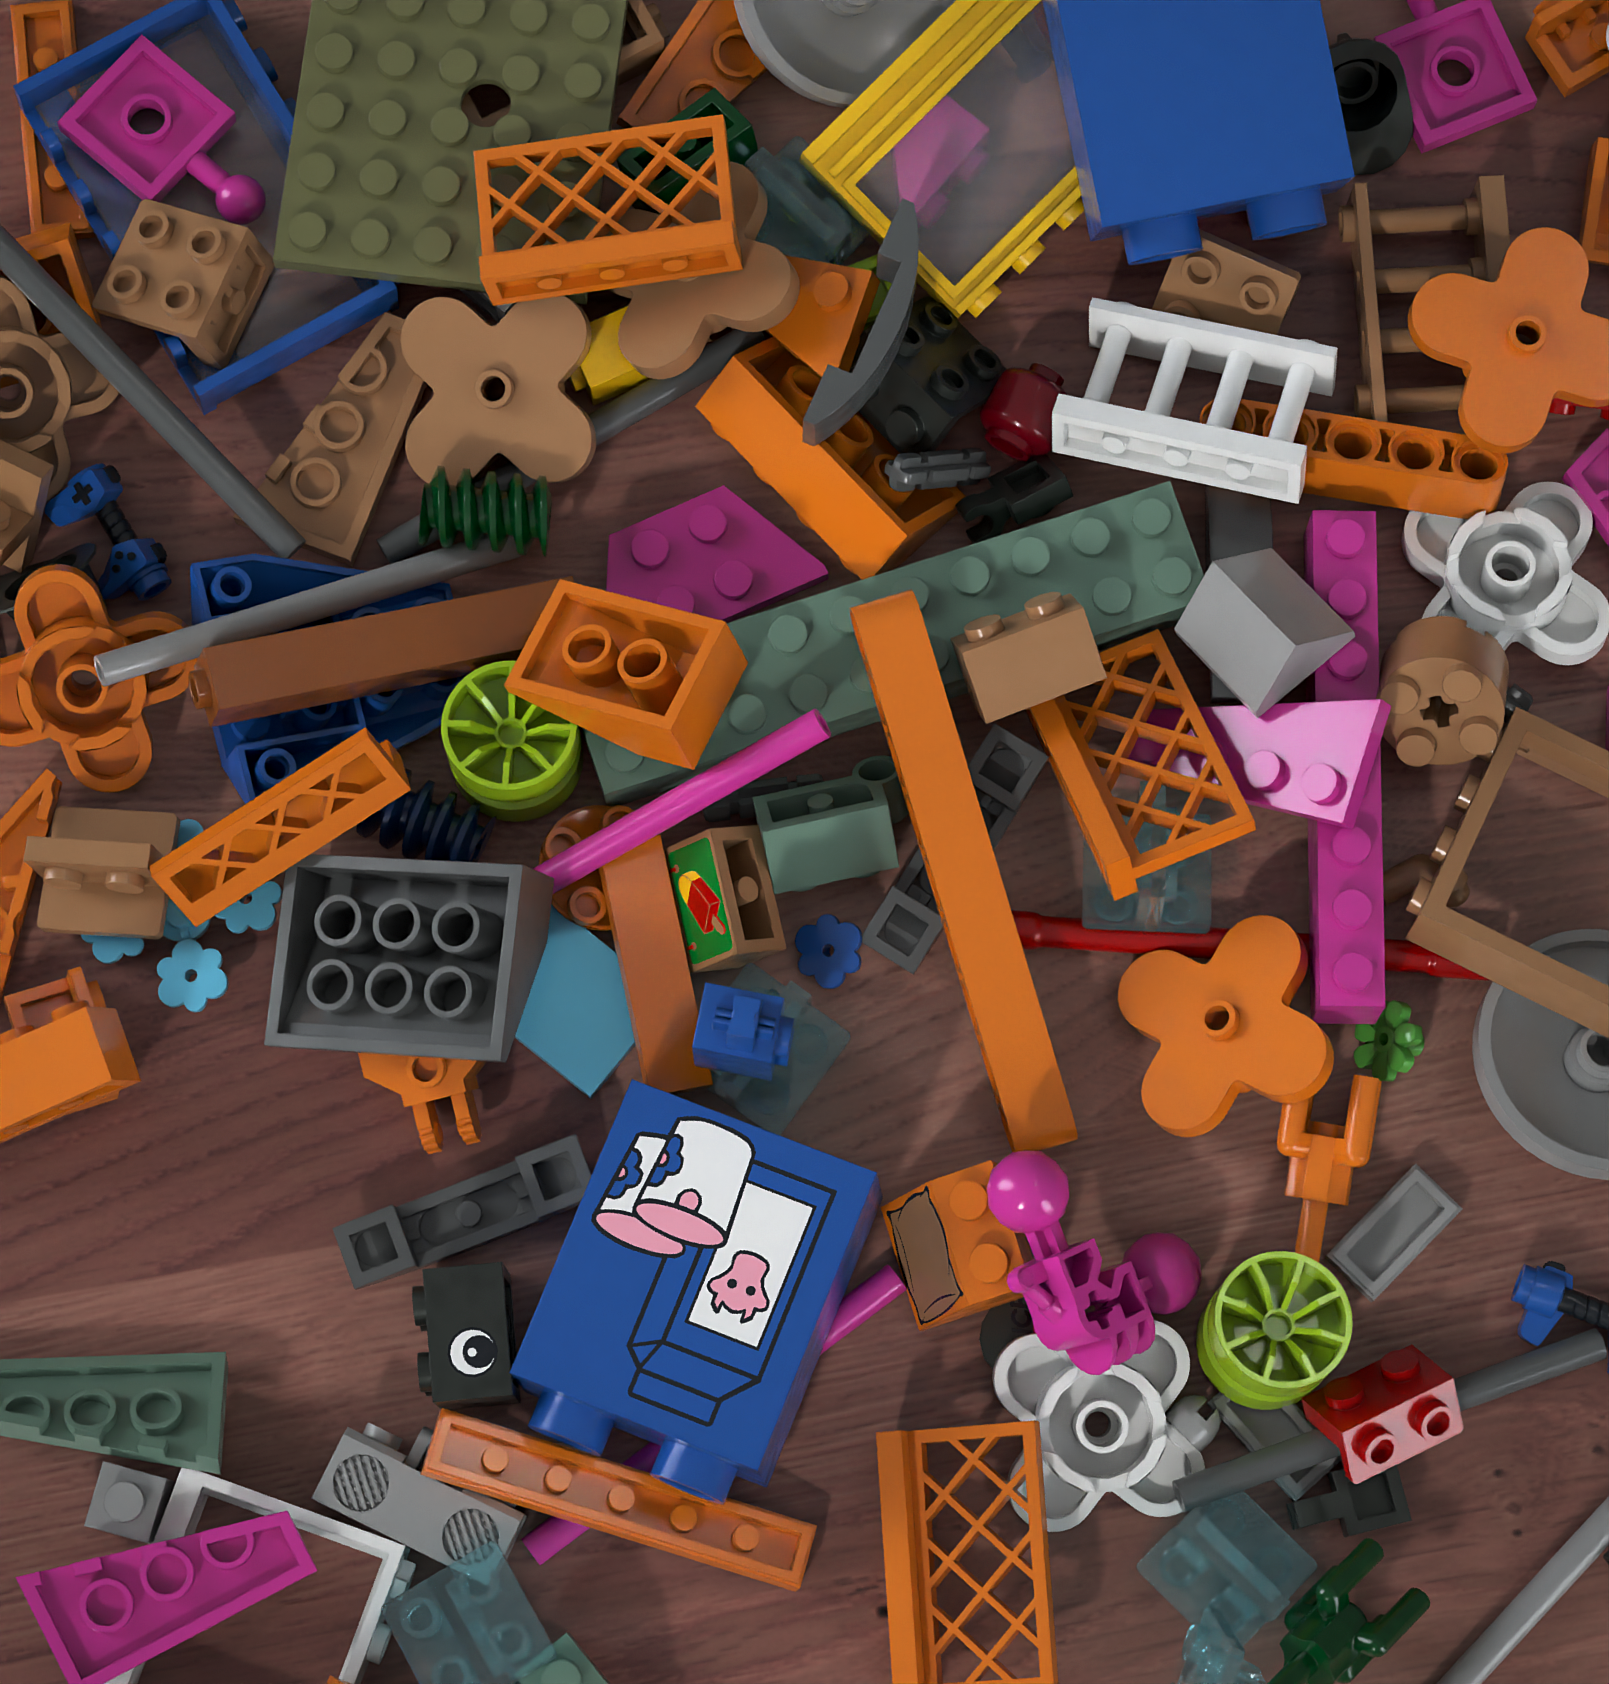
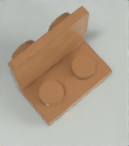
M144 199L138 206L92 305L100 314L177 336L204 365L222 370L227 367L273 270L274 262L272 256L248 227L150 199Z

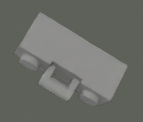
M369 1422L362 1434L347 1427L311 1499L493 1588L528 1516L515 1510L516 1504L455 1485L450 1487L436 1479L420 1475L421 1472L418 1470L427 1454L433 1430L425 1426L420 1431L408 1456L398 1452L403 1439Z

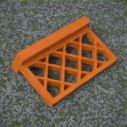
M723 114L473 151L482 256H479L480 279L493 306L743 270L741 246L737 237L726 122ZM713 136L714 152L698 171H695L674 156L687 140ZM666 143L664 147H661L660 145H658V144ZM642 147L655 157L635 180H632L612 166L625 149ZM602 152H604L601 156H598L597 154H595V153H602ZM580 156L591 164L592 167L572 190L550 175L563 158ZM535 162H541L538 166L534 164ZM517 165L530 174V176L508 199L492 187L490 169ZM666 165L689 180L669 205L646 190ZM715 171L717 176V185L708 180L714 174ZM604 174L626 189L606 214L583 199ZM541 183L564 198L543 223L521 208ZM702 189L719 201L721 219L693 223L680 214V212L696 193ZM637 198L660 213L652 225L644 231L630 232L617 223ZM493 202L501 207L495 216ZM576 207L595 220L597 225L585 239L568 242L554 231ZM513 216L535 231L521 249L497 252L496 236ZM672 222L677 225L668 227ZM609 231L614 234L606 236ZM546 241H549L551 243L548 245H543Z
M1159 629L1099 653L1107 678L1093 683L1102 686L1092 707L1067 701L1065 696L1061 695L1024 709L1045 754L1049 756L1048 761L1114 901L1138 892L1137 878L1256 830L1254 818ZM1152 654L1155 655L1160 665L1151 683L1123 676L1129 663ZM1167 681L1171 689L1164 688ZM1115 690L1143 698L1133 719L1105 712ZM1156 702L1182 709L1183 714L1174 731L1146 723ZM1076 720L1084 722L1081 728L1079 727ZM1097 725L1125 733L1114 755L1089 748L1088 743ZM1190 728L1192 729L1195 737L1187 735ZM1138 737L1167 745L1156 767L1128 759ZM1180 749L1206 757L1207 761L1198 779L1169 771ZM1099 767L1107 769L1104 776ZM1120 773L1149 781L1138 803L1112 796L1111 791ZM1214 775L1219 785L1211 783ZM1162 785L1191 793L1180 816L1151 808ZM1204 797L1229 804L1234 813V816L1212 825L1193 820ZM1122 815H1123V816L1130 817V819H1129L1127 825H1126V823H1125V821H1124ZM1143 822L1172 830L1166 844L1141 854L1139 853L1134 840Z
M1034 1420L913 1431L876 1432L892 1684H1059L1040 1422ZM1023 1436L1024 1464L1008 1482L984 1460V1457L1000 1438ZM984 1439L975 1451L964 1442L966 1440ZM950 1442L968 1459L946 1487L928 1472L927 1444ZM976 1467L1002 1489L980 1518L954 1495ZM1025 1480L1027 1498L1018 1491V1488ZM930 1488L938 1494V1497L932 1504L930 1501ZM1010 1498L1028 1513L1029 1531L1014 1549L988 1526ZM947 1503L972 1525V1528L951 1553L933 1538L932 1521ZM980 1534L1007 1556L985 1585L959 1562ZM1030 1546L1032 1565L1022 1557ZM934 1554L943 1561L936 1571ZM1015 1565L1033 1580L1034 1598L1019 1616L993 1593ZM951 1570L977 1592L976 1596L956 1620L949 1616L937 1603L936 1588ZM985 1601L1012 1624L990 1652L964 1629V1626ZM1035 1613L1037 1632L1027 1624ZM939 1621L948 1628L941 1638ZM1020 1632L1038 1648L1040 1677L1017 1678L997 1660ZM957 1637L982 1661L965 1682L943 1683L941 1654ZM990 1668L1003 1679L980 1681Z

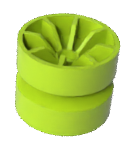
M514 660L499 661L479 667L465 676L455 686L443 709L441 734L454 781L467 802L471 805L474 802L480 804L479 811L492 818L497 816L496 819L518 822L536 819L552 812L571 795L582 772L583 747L578 725L506 690L504 683L516 663Z
M1272 1251L1253 1256L1241 1263L1229 1274L1207 1302L1200 1315L1196 1330V1349L1201 1367L1209 1381L1220 1393L1242 1406L1259 1410H1274L1297 1403L1302 1400V1397L1309 1395L1344 1357L1352 1335L1353 1320L1351 1306L1345 1290L1337 1278L1314 1259L1288 1251Z

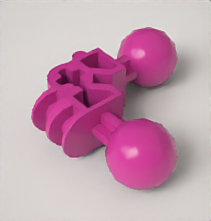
M1027 1150L1012 1152L991 1170L987 1185L989 1209L1002 1225L1015 1233H1025L1034 1255V1259L1013 1268V1271L1008 1274V1287L1014 1293H1023L1032 1316L1035 1333L1039 1340L1048 1349L1054 1351L1066 1350L1071 1361L1080 1370L1090 1375H1101L1109 1370L1112 1365H1120L1129 1360L1133 1354H1141L1148 1350L1155 1340V1324L1152 1313H1175L1186 1307L1197 1295L1202 1280L1200 1258L1188 1242L1173 1233L1156 1232L1145 1234L1125 1251L1122 1263L1102 1269V1257L1094 1238L1068 1245L1059 1223V1219L1065 1214L1069 1200L1068 1176L1054 1159L1043 1152ZM1094 1305L1095 1310L1085 1312V1309Z

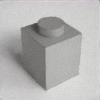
M103 1461L84 1526L153 1544L176 1482Z

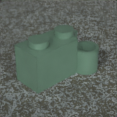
M880 755L866 758L856 764L853 768L852 776L752 797L774 895L789 891H808L817 885L852 877L866 878L880 871L899 867L892 824L904 819L909 812L892 756Z

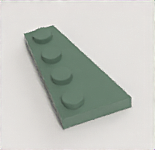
M226 1352L0 1359V1436L221 1475L229 1369Z

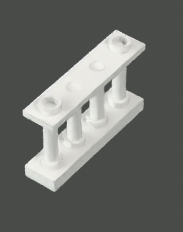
M1092 297L1089 305V346L1100 348V352L1084 398L1058 394L1052 411V452L1299 504L1305 485L1307 445L1293 442L1309 392L1331 397L1333 395L1338 348L1322 345L1308 339L1298 340L1137 307L1128 302H1113ZM1125 354L1161 361L1145 411L1108 404ZM1186 366L1222 374L1206 424L1170 417ZM1247 379L1284 387L1268 437L1231 430Z

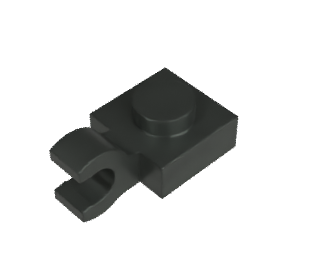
M1047 454L1031 455L1027 461H1019L988 477L990 489L979 494H971L964 497L955 507L966 522L984 515L979 524L966 530L967 537L975 544L1000 536L1005 522L1010 517L1018 525L1029 519L1042 517L1049 513L1056 505L1073 497V493L1067 477Z
M1397 1465L1359 1484L1351 1482L1345 1476L1344 1469L1327 1473L1332 1490L1331 1493L1286 1504L1293 1530L1339 1518L1344 1537L1412 1521Z

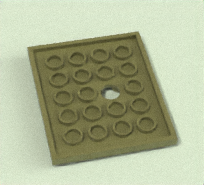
M312 0L273 254L275 268L487 293L480 279L479 256H482L473 151L611 131L628 0ZM493 84L499 86L510 97L511 108L508 115L501 117L494 126H477L471 123L462 111V102L465 95L478 85ZM602 152V153H595V154H597L598 156H601L604 152ZM580 156L563 158L550 175L572 190L592 165ZM535 162L534 164L538 166L541 162ZM517 165L490 169L492 187L508 199L530 176V174ZM605 174L583 198L599 210ZM541 183L521 208L543 223L564 198ZM493 202L495 216L501 207ZM575 207L554 232L568 242L583 240L597 225V222ZM513 216L496 236L497 252L521 249L535 231ZM546 241L543 245H548L551 243L549 241ZM589 292L566 295V297H569L578 304L587 305Z

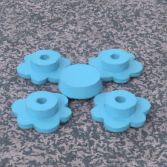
M193 819L180 821L177 848L204 831L199 822ZM269 880L215 916L219 919H226L227 928L236 934L245 932L249 926L257 931L267 930L276 921L277 912L274 905L282 899V888L276 882ZM251 896L252 900L248 904H244V900ZM170 897L163 936L170 940L178 941L172 951V957L163 958L157 965V973L163 979L158 988V995L160 1000L169 1007L175 1008L185 1005L191 1012H200L206 1007L208 999H217L225 994L229 985L228 977L219 969L223 963L221 953L214 948L203 950V947L195 941L207 931L211 918L195 927ZM81 934L85 942L93 944L94 956L105 964L117 962L123 954L130 957L137 956L144 948L142 938ZM197 974V978L189 982L191 975Z

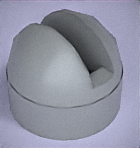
M1194 1394L1184 1396L1165 1413L1166 1420L1201 1453L1219 1432L1221 1419L1217 1408L1203 1418L1197 1411L1203 1406L1207 1398Z

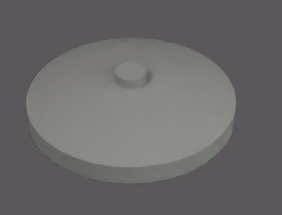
M734 0V6L738 21L751 49L774 77L788 88L812 101L828 106L848 108L956 0Z
M1579 929L1565 931L1540 939L1528 946L1609 986V930ZM1492 982L1480 1003L1472 1035L1474 1069L1478 1084L1490 1110L1514 1140L1542 1161L1571 1174L1609 1180V1038Z

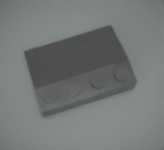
M308 855L285 870L264 1045L278 1048L506 1063L547 944L554 878L525 865Z

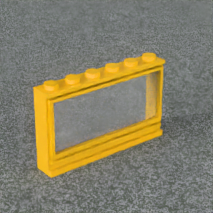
M956 0L801 153L798 160L880 245H882L902 198L913 202L918 221L919 236L916 282L937 302L944 304L957 319L966 310L976 318L1002 293L994 282L1010 266L1021 274L1046 249L1038 238L1056 222L1064 231L1084 211L1042 0Z

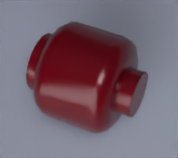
M1032 363L1029 369L1015 367L1006 369L999 376L990 396L980 411L982 425L987 430L984 435L987 442L1000 452L1021 461H1027L1031 455L1039 456L1052 450V411L1058 394L1067 395L1061 388L1064 379L1054 370L1038 363Z

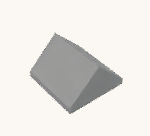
M1272 548L1212 561L1174 628L1178 637L1257 719L1356 637L1355 632Z

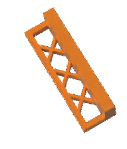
M365 727L150 865L151 877L191 923L197 927L410 791L411 787L401 755L388 739L378 743Z

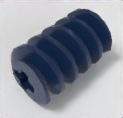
M406 768L408 781L411 784L412 771ZM428 780L416 793L411 790L358 823L356 832L360 836L367 838L380 828L379 843L386 849L393 848L403 839L402 855L406 859H416L426 850L425 860L478 862L491 836L497 816H494L484 827L479 825L480 804L476 802L462 815L455 813L457 793L453 791L439 804L433 802L435 782Z

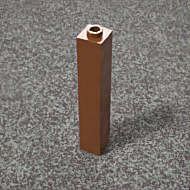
M573 576L206 647L203 648L194 665L195 670L189 672L191 697L196 709L205 708L209 726L214 727L467 676L479 667L490 663L517 661L558 581L562 579L574 582Z

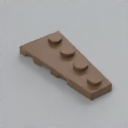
M387 312L382 315L339 373V380L320 405L317 403L305 419L303 429L283 455L280 453L265 473L266 479L257 489L306 540L301 548L352 567L427 386V383L409 367L402 354L400 336L405 319ZM237 514L233 516L236 524L250 528Z

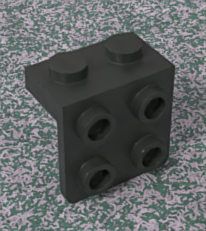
M925 296L913 303L907 330L895 359L878 388L858 412L900 454H920V452L935 451L959 418L985 403L999 376L1006 368L1001 364L999 357L991 349L983 346L944 304L937 302L933 297ZM873 325L861 333L859 345L849 373L853 372Z

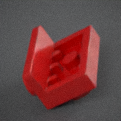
M1412 1344L1403 1349L1391 1351L1380 1360L1348 1376L1336 1378L1325 1387L1301 1398L1306 1420L1340 1449L1345 1476L1354 1484H1359L1461 1433L1463 1430L1454 1378Z

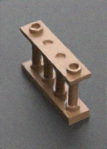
M1504 175L1479 176L1470 198H1464L1462 205L1369 210L1367 183H1354L1347 205L1339 206L1338 229L1341 243L1350 242L1362 374V384H1355L1353 402L1355 417L1388 422L1387 414L1458 410L1464 385L1385 389L1382 354L1422 351L1412 340L1408 327L1380 329L1377 294L1418 292L1428 280L1446 273H1460L1487 282H1495L1502 259L1510 246ZM1463 230L1465 236L1473 235L1475 257L1469 258L1467 264L1374 269L1372 235Z

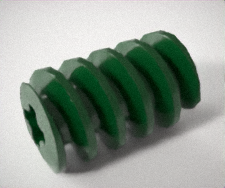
M437 466L430 483H425L423 487L419 520V545L424 546L428 542L433 529L436 528L441 545L444 548H450L458 532L462 531L468 550H476L484 533H487L491 548L495 553H501L509 536H513L518 554L526 555L534 539L539 538L542 553L546 557L552 495L546 476H539L531 493H526L521 474L519 473L513 474L506 490H500L495 471H488L481 487L475 488L470 469L463 468L454 486L449 485L445 467Z

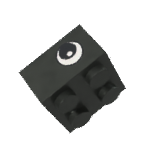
M502 1262L422 1269L424 1286L412 1287L415 1325L420 1326L421 1331H427L429 1352L417 1353L420 1391L425 1392L426 1397L432 1396L433 1403L440 1409L445 1408L448 1410L521 1403L519 1384L509 1373L517 1356L511 1278L507 1268Z

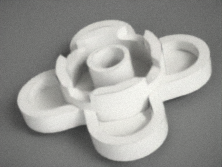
M1557 482L1535 483L1520 491L1504 511L1485 515V510L1476 513L1469 519L1410 510L1401 537L1403 553L1409 564L1417 572L1440 587V591L1426 607L1422 619L1434 616H1450L1467 621L1466 627L1484 636L1485 631H1487L1496 638L1504 651L1511 643L1519 642L1541 658L1559 665L1583 663L1600 651L1609 633V603L1597 587L1572 571V566L1587 546L1593 527L1591 511L1573 488ZM1500 577L1507 578V579H1509V580H1511V581L1504 580V579H1502V578H1500Z
M1154 1320L1155 1340L1151 1347L1141 1354H1133L1129 1360L1120 1365H1112L1109 1370L1101 1375H1090L1080 1370L1071 1361L1066 1350L1054 1351L1048 1349L1039 1340L1036 1333L1025 1334L1013 1339L997 1356L993 1367L992 1381L998 1400L1008 1412L1021 1422L1034 1420L1040 1422L1048 1532H1061L1077 1526L1089 1515L1106 1492H1114L1132 1507L1149 1516L1168 1517L1183 1512L1176 1499L1172 1481L1204 1470L1205 1465L1201 1453L1166 1420L1165 1412L1185 1386L1190 1371V1357L1187 1346L1181 1336L1170 1326ZM1103 1412L1109 1421L1108 1429L1100 1436H1091L1085 1428V1421L1091 1413ZM1024 1449L1010 1468L1008 1482L1024 1464ZM1025 1480L1018 1488V1491L1027 1498ZM1010 1498V1503L1015 1512L1029 1524L1028 1513Z

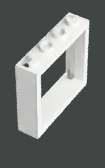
M181 1468L153 1543L194 1534L207 1498L211 1496L264 1516L288 1511L297 1528L383 1559L339 1679L351 1684H361L369 1661L379 1665L387 1649L393 1627L383 1622L392 1598L403 1601L411 1584L416 1568L415 1563L407 1561L411 1548L210 1474ZM145 1662L105 1684H137Z

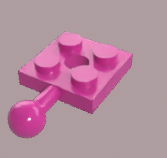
M1406 0L1415 21L1375 36L1373 39L1374 41L1384 43L1398 55L1404 68L1413 113V137L1421 154L1532 110L1538 101L1491 0H1465L1440 11L1434 0ZM1447 60H1457L1468 68L1471 80L1461 86H1451L1440 78L1437 66Z
M142 34L57 121L59 130L142 200L150 199L160 202L189 172L211 192L216 194L217 209L221 216L230 223L237 225L252 223L260 217L265 208V192L257 180L247 175L230 176L228 172L206 155L213 145L236 122L235 112ZM142 109H154L165 117V121L157 132L140 134L130 127L131 118Z

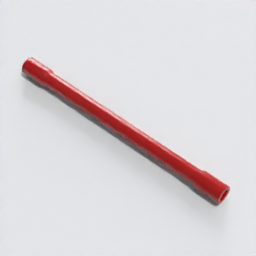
M1011 910L1022 948L1025 950L1043 947L1132 954L1171 950L1186 957L1211 959L1222 939L1231 929L1043 916L1037 912ZM1297 933L1307 949L1308 965L1310 966L1309 933ZM1384 939L1385 971L1425 973L1439 978L1489 981V979L1409 940Z

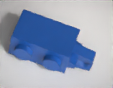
M705 982L692 1044L695 1066L772 1081L775 1065L788 1066L795 1028H793L795 1018L785 1016L784 998Z

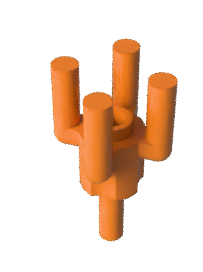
M1353 1074L1345 1126L1310 1121L1314 1095L1297 1103H1282L1276 1145L1282 1155L1289 1157L1284 1195L1303 1199L1295 1253L1310 1257L1317 1262L1320 1261L1328 1203L1348 1206L1354 1168L1365 1166L1370 1160L1382 1081H1379V1078Z

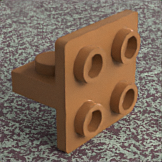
M1199 229L1203 249L1172 258L1152 310L1277 335L1301 284L1299 283L1301 279L1300 273Z
M57 807L54 813L51 837L27 836L23 861L43 878L37 926L44 932L160 939L164 933L169 896L151 877L149 866L177 848L180 819L174 813Z

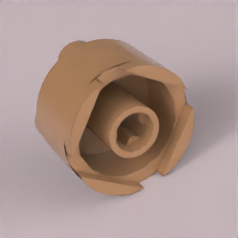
M1428 617L1405 626L1396 635V640L1385 651L1381 661L1376 699H1382L1391 705L1383 737L1396 749L1399 759L1405 764L1414 767H1421L1426 764L1453 765L1469 761L1479 755H1485L1495 748L1504 723L1509 665L1502 646L1487 631H1485L1484 636L1466 627L1467 621L1456 617Z

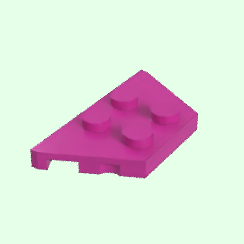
M724 485L609 535L606 591L726 621V623L737 620L828 580V571L822 562Z

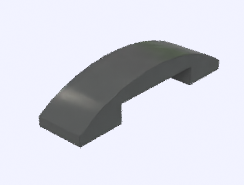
M902 198L878 251L876 276L892 283L853 372L849 373L832 365H827L803 419L802 442L816 446L845 425L864 406L878 388L899 351L912 312L917 279L919 236L918 221L913 202Z
M994 723L968 765L993 852L1049 759L1048 755ZM919 848L895 887L892 886L862 934V943L913 975L944 930Z
M573 1134L516 1156V1161L400 1206L390 1205L332 1228L354 1289L358 1290L460 1255L578 1206L592 1174L577 1135Z

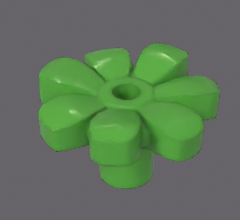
M1385 1000L1386 1007L1376 1024L1355 1025V1038L1365 1042V1044L1356 1048L1354 1060L1358 1068L1372 1069L1373 1077L1379 1078V1081H1394L1397 1071L1406 1073L1412 1068L1415 1061L1414 1057L1420 1055L1423 1051L1424 1037L1421 1026L1408 1023L1411 1007L1407 1003Z

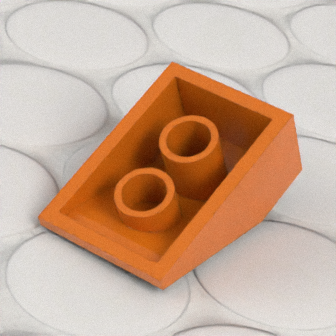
M560 579L504 686L509 693L637 755L694 770L748 665V661L726 621Z

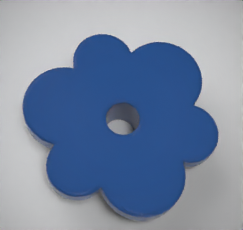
M824 914L819 917L816 925H805L798 930L795 944L798 951L803 954L799 958L798 968L806 976H815L817 983L821 987L835 989L844 982L846 973H855L860 969L862 961L856 951L862 944V932L857 925L849 922L840 923L836 916ZM831 946L834 948L833 955H830Z

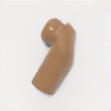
M1422 853L1416 854L1384 871V905L1387 906L1413 892L1421 877L1432 881L1439 864L1429 860L1430 855ZM1462 869L1446 904L1448 908L1462 905L1469 897L1468 876L1464 869Z

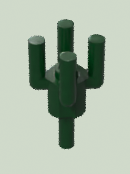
M1370 1538L1364 1539L1339 1565L1332 1566L1287 1611L1284 1617V1624L1289 1632L1279 1644L1284 1653V1667L1267 1684H1334L1336 1681L1345 1684L1351 1682L1374 1657H1381L1386 1654L1429 1609V1597L1418 1588H1410L1385 1615L1379 1614L1372 1622H1368L1363 1611L1357 1605L1350 1602L1348 1593L1383 1559L1384 1552L1380 1544Z

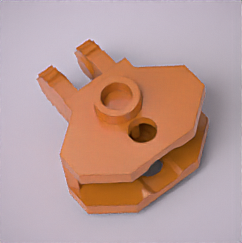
M358 1053L364 1078L400 1094L404 1107L412 1106L421 1144L428 1155L442 1151L444 1137L434 1100L448 1096L451 1097L457 1130L466 1145L481 1142L480 1121L472 1090L479 1089L476 1075L487 1061Z

